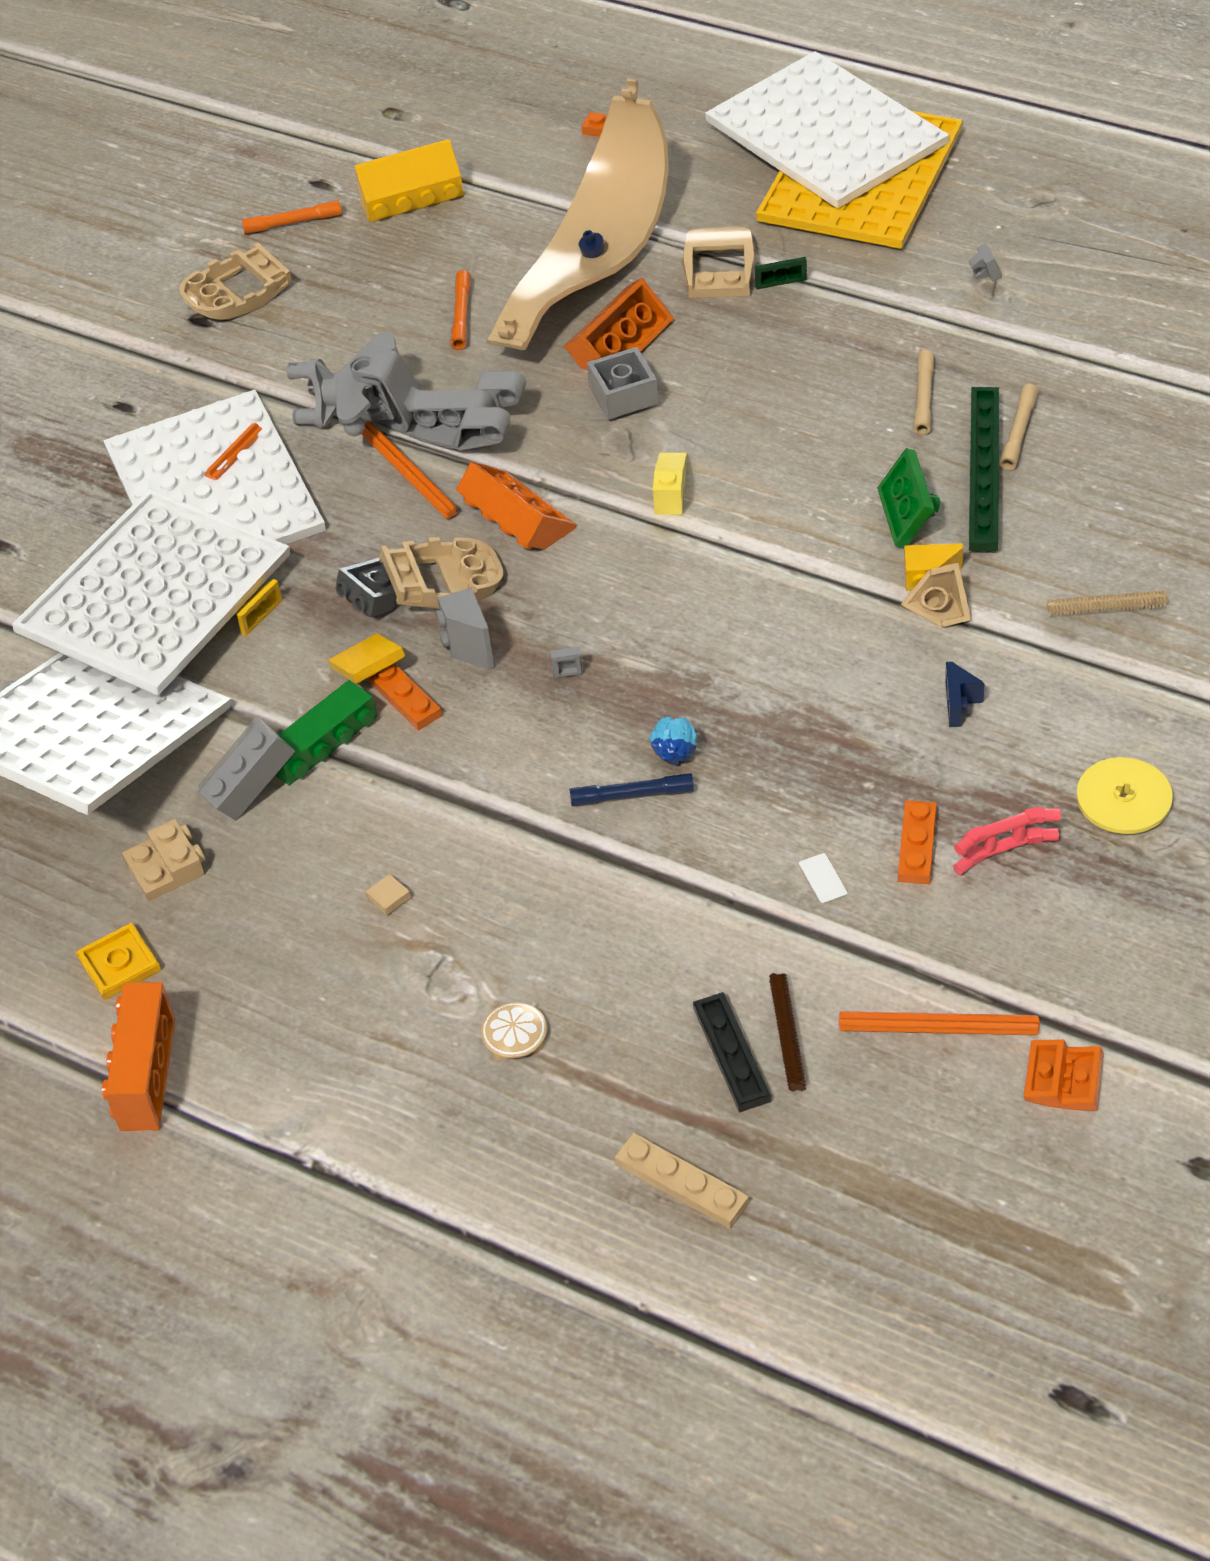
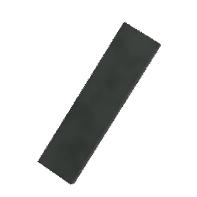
M724 992L693 1001L695 1014L739 1113L770 1103L771 1095Z

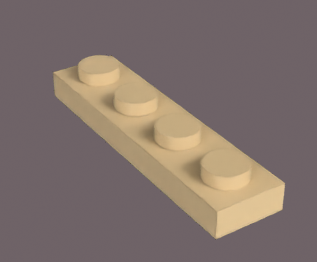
M635 1133L631 1135L614 1157L616 1166L729 1229L733 1227L749 1205L748 1195Z

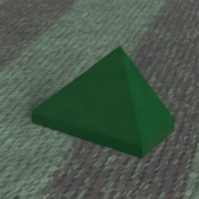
M806 257L755 266L756 290L807 280Z

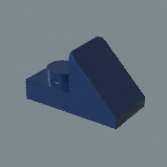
M952 661L946 662L945 670L949 727H961L962 714H967L968 704L983 703L985 684L982 680Z

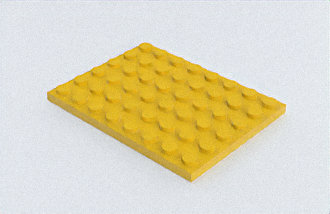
M912 111L949 134V143L838 209L782 171H779L756 212V221L902 249L963 128V120Z

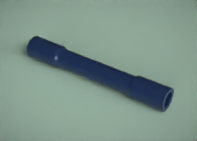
M692 773L665 776L660 779L612 785L569 788L571 806L596 804L601 801L656 794L669 795L693 792L694 785Z

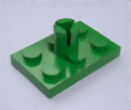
M905 448L877 487L896 547L903 549L904 545H908L916 537L925 521L930 517H934L935 512L937 513L940 508L939 496L929 494L916 451Z

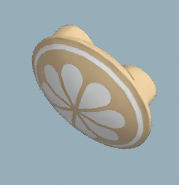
M519 1002L507 1003L495 1008L486 1016L481 1027L483 1043L497 1060L520 1058L531 1053L540 1052L543 1049L547 1033V1025L542 1013L529 1004Z

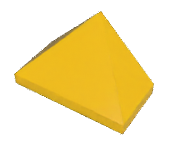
M273 579L263 586L237 611L242 635L247 636L283 601L277 580Z

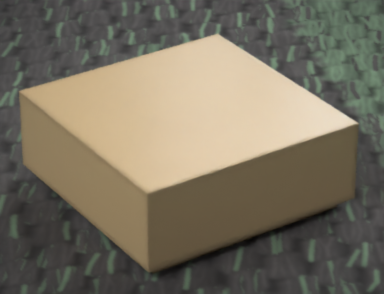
M388 874L365 891L367 899L386 916L411 898L410 891L391 874Z

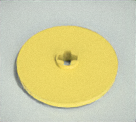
M1118 757L1100 761L1083 773L1077 786V803L1083 815L1097 827L1113 833L1136 834L1148 831L1158 826L1168 816L1172 806V788L1165 775L1151 764L1134 758Z

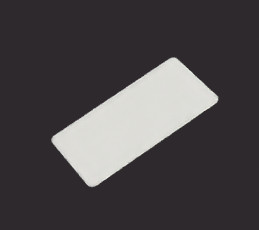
M825 853L799 862L802 871L821 903L847 895L844 885Z

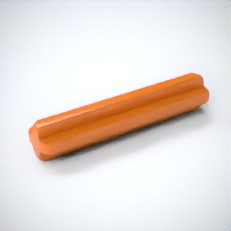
M252 423L207 469L205 476L213 480L219 479L238 459L237 454L242 450L248 449L258 439L257 434L262 430V427H259L257 423ZM225 460H227V462L225 463V465H224L221 469L217 470V468H218Z

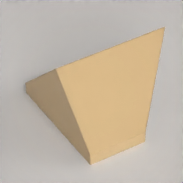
M959 563L929 569L902 602L901 606L941 627L971 621Z

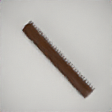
M772 973L769 975V983L772 990L773 1006L775 1007L776 1023L778 1024L788 1089L792 1092L796 1090L804 1091L806 1089V1084H804L806 1082L804 1080L805 1073H803V1066H801L803 1063L801 1062L802 1059H800L801 1052H799L798 1038H796L798 1035H796V1028H794L796 1025L794 1024L795 1021H793L795 1018H793L794 1014H792L793 1008L792 1004H790V994H788L790 991H788L787 974L777 975Z

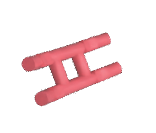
M1033 807L1009 818L971 829L964 835L963 839L954 845L955 851L959 855H963V858L953 865L954 871L962 875L978 862L984 861L985 858L1025 844L1058 841V828H1025L1027 824L1060 821V808L1044 809V807ZM1012 830V836L996 841L998 834ZM980 842H983V846H980V845L977 846V845H978Z

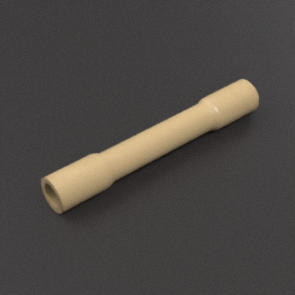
M922 350L918 354L917 406L914 417V432L918 435L928 434L931 428L930 402L932 374L934 372V353L931 350Z
M1026 384L1022 388L1009 438L1004 446L999 462L1004 470H1013L1016 467L1026 426L1038 395V388L1035 385Z

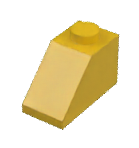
M963 543L904 545L906 591H912L929 569L959 563L961 569Z

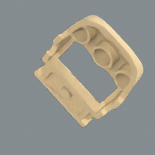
M729 226L690 230L686 236L682 259L685 285H688V298L751 295L750 282L754 281L757 257L750 229ZM731 249L744 252L745 271L693 273L694 254H699L706 250L717 254L725 253Z
M257 242L253 244L254 248L245 253L236 250L229 253L230 258L221 262L214 259L208 262L206 270L203 272L195 271L182 281L179 290L182 299L193 310L206 317L223 320L247 314L266 305L292 283L291 274L282 263ZM246 268L264 284V289L256 294L251 292L245 295L242 301L222 282Z
M429 537L426 543L415 544L412 540L402 542L401 549H388L384 545L381 546L379 561L384 564L397 596V604L440 609L438 597L472 588L476 600L479 601L490 596L497 589L503 577V568L496 552L488 544L477 539L455 537L453 542H441L439 537ZM436 563L449 593H435L434 589H427L417 564Z

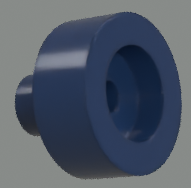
M591 230L585 231L578 243L582 255L586 258L597 257L606 248L602 235L593 233Z

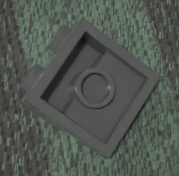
M379 558L339 568L335 587L336 592L340 597H347L351 600L358 612L364 611L370 617L393 611L397 596L384 564L380 563Z

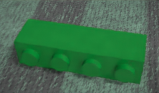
M348 680L278 734L295 752L275 776L290 786L296 780L302 778L320 761L325 760L335 749L349 741L359 730L369 725L377 717L373 696Z

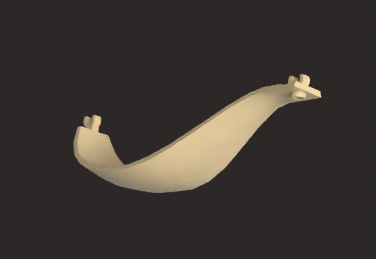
M627 78L628 89L622 88V96H613L592 159L561 225L542 255L509 297L487 339L488 344L525 351L542 316L550 306L567 295L616 273L630 263L647 244L659 219L666 195L669 171L668 145L662 121L652 101L638 99L639 83L637 80ZM587 230L601 234L606 245L604 252L594 258L584 257L578 246L583 233Z

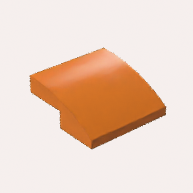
M1064 1039L1031 1040L1024 1090L1025 1101L1055 1108L1097 1111L1104 1057L1101 1046L1067 1047Z

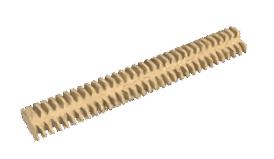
M1165 590L1144 593L1111 594L1107 596L1097 595L1096 597L1060 598L1059 600L1048 599L1046 606L1049 617H1051V613H1053V617H1055V613L1058 616L1059 612L1061 616L1062 612H1064V616H1066V612L1069 616L1070 612L1073 615V611H1075V615H1077V611L1080 615L1081 611L1084 614V610H1086V614H1088V610L1092 614V610L1095 613L1096 609L1097 613H1099V609H1101V613H1103V609L1105 613L1107 609L1110 612V608H1112V612H1114V608L1117 612L1118 608L1121 611V607H1123V611H1125V607H1127V611L1129 607L1131 611L1132 607L1136 610V606H1138V610H1140V606L1143 610L1144 606L1147 609V605H1149V609H1151V605L1153 609L1155 605L1158 609L1159 604L1160 608H1162V604H1164V608L1166 607L1168 596Z

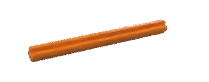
M367 421L362 435L446 519L456 516L458 513L456 510L457 506L371 421Z
M841 1011L839 1013V1029L841 1031L1037 1035L1040 1029V1021L1037 1015Z

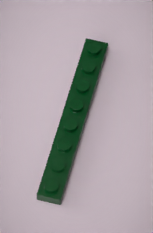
M971 387L969 551H998L999 387Z

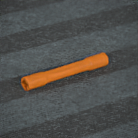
M336 200L313 207L242 219L244 233L250 234L273 227L342 215L340 201Z
M466 270L458 271L455 279L456 295L450 345L456 350H462L466 347L468 295L471 285V274Z

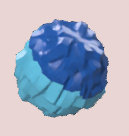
M672 717L661 718L648 739L655 754L663 761L674 765L688 760L694 753L697 745V735L694 727L686 718L674 720Z

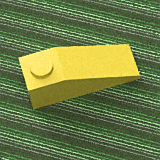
M659 453L653 481L655 515H683L687 453Z

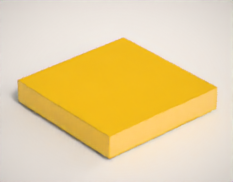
M376 633L328 659L331 669L358 684L403 659L405 653L401 646Z
M132 922L75 951L78 960L104 1001L122 992L123 983H139L162 971L158 961Z

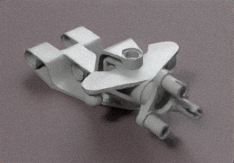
M390 332L376 335L339 372L332 373L321 359H310L308 362H288L289 365L286 367L289 379L309 378L307 386H314V388H309L308 391L311 395L315 394L316 406L315 408H295L292 413V419L296 425L315 424L316 427H328L337 411L339 422L344 423L345 432L355 437L361 435L365 430V422L361 416L367 411L371 420L377 424L422 442L459 451L502 442L511 417L502 407L516 405L526 386V379L519 372L485 371L481 374L477 386L473 390L423 391L396 348L395 337Z

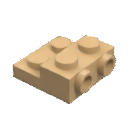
M176 819L147 831L149 840L121 852L125 863L147 901L205 875L201 862L205 861V857L198 844L193 846L190 844L193 838L187 825L182 824L179 826Z

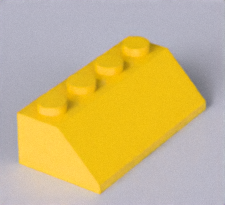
M449 139L354 165L361 206L369 222L464 196L461 174Z

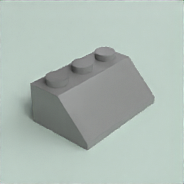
M257 716L198 785L199 792L217 810L237 821L293 755L295 750Z

